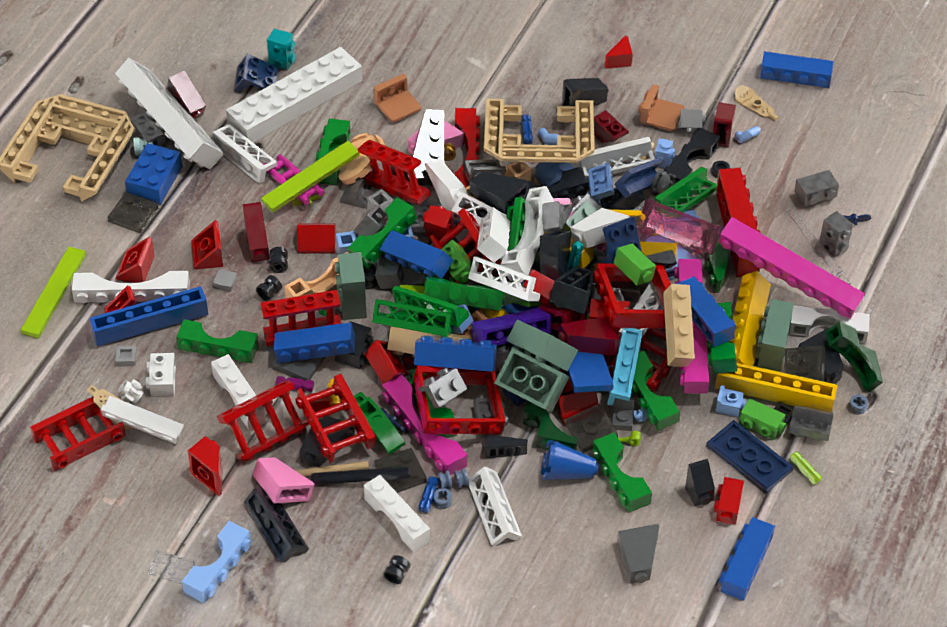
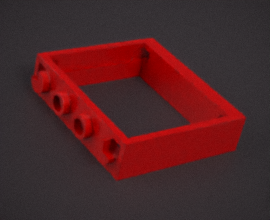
M597 263L596 270L593 271V283L597 287V294L600 295L602 307L605 308L606 318L609 319L612 328L666 329L664 292L671 283L663 265L655 264L652 281H650L654 285L663 310L620 309L610 281L632 280L615 264Z
M416 367L414 384L424 434H502L506 421L499 388L495 384V369L493 371L457 369L465 385H486L492 418H430L426 391L419 392L418 388L424 385V380L430 377H437V372L446 367Z

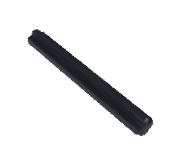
M409 467L319 472L311 474V481L315 485L371 481L379 475L384 480L410 478L411 471Z

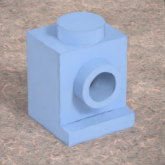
M659 138L655 150V159L662 157L664 162L659 167L665 168L672 163L675 149H673V141Z
M721 385L715 412L739 417L740 410H743L746 405L747 399L743 398L744 393L724 389L725 386Z

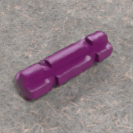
M277 376L276 385L285 380L292 381L295 387L293 390L302 388L305 391L312 392L314 389L313 380L303 381L304 379L291 377L285 379L283 376Z

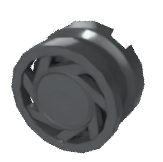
M663 170L657 172L651 184V193L658 196L676 184V180H674L676 176L667 174Z

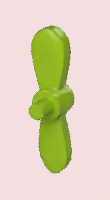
M317 194L308 198L310 199L309 205H312L313 200L320 199L323 196L320 197ZM297 198L291 201L293 206L303 204Z

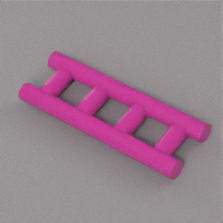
M281 154L276 157L277 166L266 171L280 184L301 172ZM283 166L286 167L288 171L281 175L276 171ZM316 184L296 198L304 205H308L310 202L308 198L317 194L321 197L325 191Z

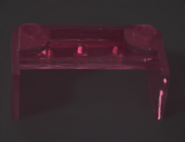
M653 199L645 200L638 228H641V233L651 236V233L678 242L693 248V253L701 256L704 253L713 254L723 228L721 225L712 224L655 202Z

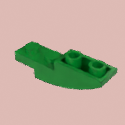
M706 223L705 231L702 232L703 242L707 243L708 254L707 260L704 261L705 271L709 272L710 285L714 286L716 293H719L726 276L728 249H725L718 243L720 236H717L713 223Z
M362 392L354 395L376 436L375 441L389 455L406 445L394 425L370 397H366Z

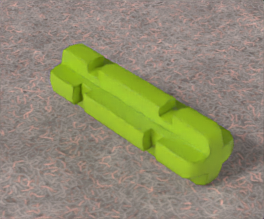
M798 451L792 453L790 461L794 465L797 464L796 467L806 478L809 477L808 480L813 485L819 483L822 476L817 471L814 472L815 469L805 458L802 459L803 456Z

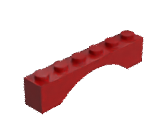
M455 108V128L463 132V143L468 152L465 160H479V155H476V152H479V142H476V139H480V129L476 128V126H480V116L477 115V108ZM461 165L453 174L466 188L470 186V182H468L464 168Z

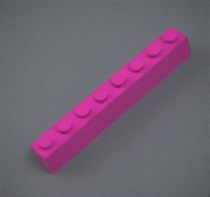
M733 217L720 234L718 243L722 247L730 249L737 253L739 257L753 262L756 267L765 269L775 278L784 280L789 286L798 288L808 297L817 299L822 305L836 310L843 317L851 319L865 296L864 292Z
M678 259V266L674 267V278H677L675 284L694 276L699 282L703 283L701 259ZM692 321L695 359L687 367H679V370L683 371V374H680V385H683L684 393L708 394L709 373L706 337Z

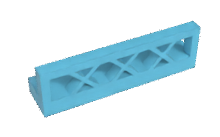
M623 328L612 377L614 386L613 390L609 392L608 405L613 406L615 398L626 401L630 399L643 330L634 328Z

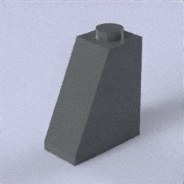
M659 524L618 531L617 544L630 583H643L651 578L658 541Z

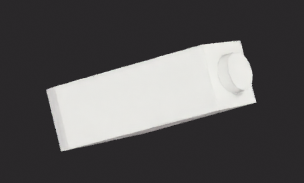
M601 208L571 227L573 243L579 241L585 248L604 243L603 227L629 216Z

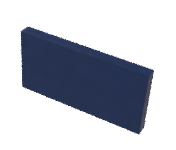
M735 420L707 441L706 446L766 494L789 475L794 466Z

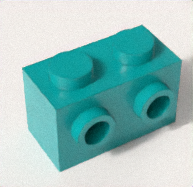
M275 28L272 30L267 38L268 62L277 68L288 70L291 64L295 63L296 54L294 52L295 42L293 33Z

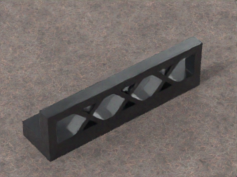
M255 487L244 500V503L279 561L287 562L294 552L306 553L309 548L282 504L273 503L270 497L269 499L266 497L268 495L263 488Z

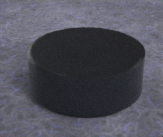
M716 161L712 165V174L718 178L719 169H729L730 165L725 161Z

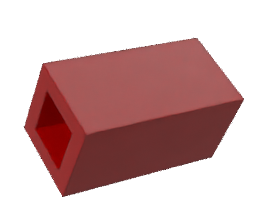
M724 477L723 484L718 485L717 496H720V500H715L713 512L717 513L716 521L736 525L744 480Z

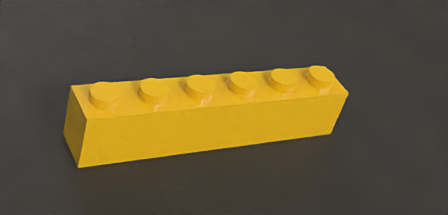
M759 271L742 276L733 315V321L736 325L734 339L728 341L735 344L736 362L750 366L754 365L765 306L771 286Z
M737 363V372L717 373L715 389L720 390L722 385L725 386L724 389L743 392L746 396L778 403L780 401L791 406L798 405L832 413L838 385Z

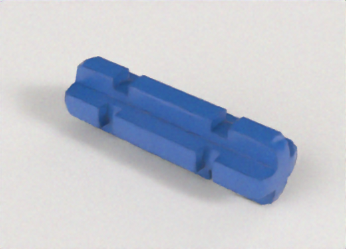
M523 114L521 116L523 143L532 144L531 116Z
M430 476L421 497L422 500L419 503L420 512L428 513L430 510V504L433 502L434 493L439 484L437 477Z

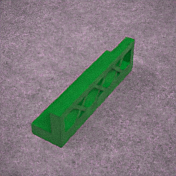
M701 166L656 196L654 199V211L666 219H675L714 193L717 184L707 180V168ZM703 186L708 187V189H700V188H702ZM675 210V211H674L673 213H671V214L668 213V212H666V211Z
M516 197L514 206L508 207L507 219L510 221V238L508 239L507 251H511L518 245L524 231L526 210L523 197Z
M399 286L392 288L394 300L397 303L452 313L450 324L452 326L459 327L469 317L468 310L460 308L458 305ZM423 312L417 313L419 315L427 317ZM437 316L434 320L445 323L446 317Z
M375 299L372 323L445 337L450 336L453 332V326H450L452 313ZM380 305H386L391 313L379 312ZM399 309H405L410 316L408 318L398 316L396 312ZM423 312L429 320H418L415 315ZM437 316L446 317L445 325L436 323L433 319Z

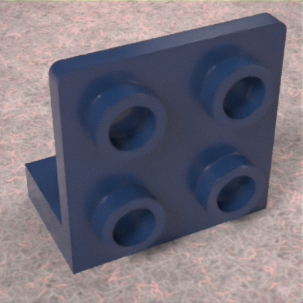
M247 53L237 66L234 91L241 93L244 88H248L249 84L262 90L276 83L278 68Z
M628 217L603 227L607 249L604 250L603 254L597 256L599 263L614 264L617 248L629 244H634L642 252L634 217Z

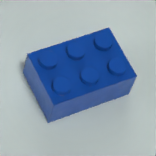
M147 143L125 180L127 196L161 205L183 167L181 152Z

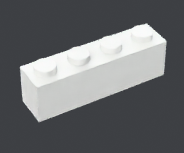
M494 207L481 220L477 249L495 263L498 259L502 260L508 253L510 221Z

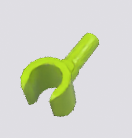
M632 431L630 437L618 439L620 442L638 446L641 441V433L639 431Z

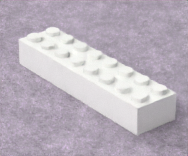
M339 47L226 109L227 125L230 124L251 142H255L362 82V66L342 47Z
M130 58L117 70L115 74L119 78L118 82L129 89L127 92L132 97L138 99L137 103L142 108H146V114L156 120L155 124L160 129L166 131L164 134L170 140H174V146L185 153L183 156L190 162L194 161L199 167L203 168L204 166L211 170L224 155L223 151L148 68Z

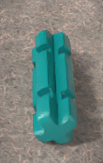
M579 241L572 244L567 272L579 265L584 247Z

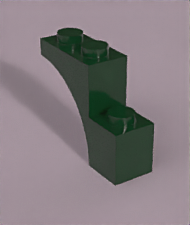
M839 321L826 331L829 347L839 352L851 364L859 376L865 391L870 393L883 383L876 351L859 344L855 328Z
M527 400L523 412V424L539 428L536 447L549 450L546 444L548 440H554L577 450L578 438L561 431L552 422L547 410Z

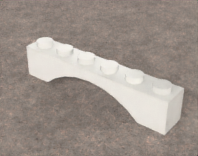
M547 186L529 190L525 200V225L522 237L518 245L511 251H508L507 255L503 258L502 266L529 275L540 245V235L544 234L542 205L543 203L554 202ZM509 274L507 276L510 281H514L512 275Z
M168 271L160 277L141 283H117L101 278L94 273H74L72 293L74 303L111 302L129 285L131 286L135 301L143 302L189 290L190 280L188 271Z

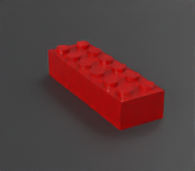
M741 168L719 169L716 198L724 228L733 217L761 233L760 230H757V217L753 216L754 206L753 202L749 201L750 191L749 188H746V176L742 175ZM730 250L737 278L755 271L760 272V268L756 267L753 262L739 257L737 253Z

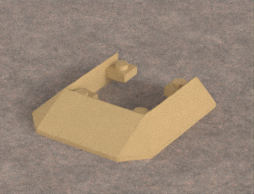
M62 94L49 97L34 104L1 154L0 170L14 183L17 180L31 183L39 169L38 165L31 164L29 161L42 142L55 145L58 139L63 137L89 144L87 153L97 157L84 178L70 175L63 186L65 193L81 197L82 202L97 193L135 129L125 111Z
M486 99L484 151L500 161L577 163L592 155L595 151L593 101L575 100V106H557V122H575V136L557 135V145H521V135L503 134L504 121H521L522 105H504V99Z

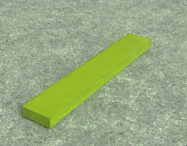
M346 141L263 196L261 201L274 213L360 156V153L349 141Z
M68 246L22 326L21 334L40 338L72 282L74 273H77L85 259V250Z

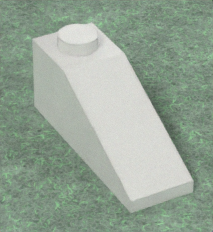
M441 159L425 163V168L442 207L451 211L461 192L468 195L464 185ZM463 199L459 207L464 208L470 202Z

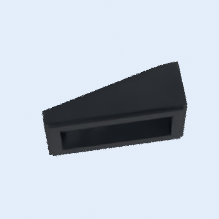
M673 250L646 256L654 264L663 265L664 269H670L677 264Z
M488 435L486 458L526 455L528 440Z

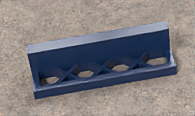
M659 157L627 170L614 185L625 198L651 188L652 181L657 174L656 169L664 162L663 158Z

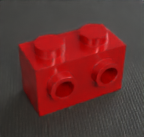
M430 205L429 210L424 212L422 221L424 222L423 229H425L426 237H430L433 234L438 239H441L452 230L451 211L446 210L442 206Z

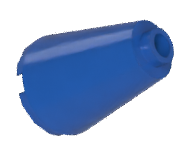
M548 440L546 447L549 450L543 454L541 475H544L542 477L543 480L591 479L593 475L597 474L598 463H596L595 458L554 440Z

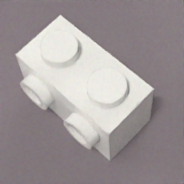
M174 353L151 354L150 361L147 362L149 377H146V389H150L151 397L175 396L176 361Z

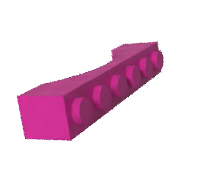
M402 374L382 384L381 398L383 402L390 405L393 414L402 420L404 428L407 431L410 430L416 443L422 445L425 454L434 460L440 472L445 474V471H449L450 475H452L455 470L460 471L462 468L467 467V454L457 441L444 438L438 434L423 433L422 422L415 413L412 404L413 387Z

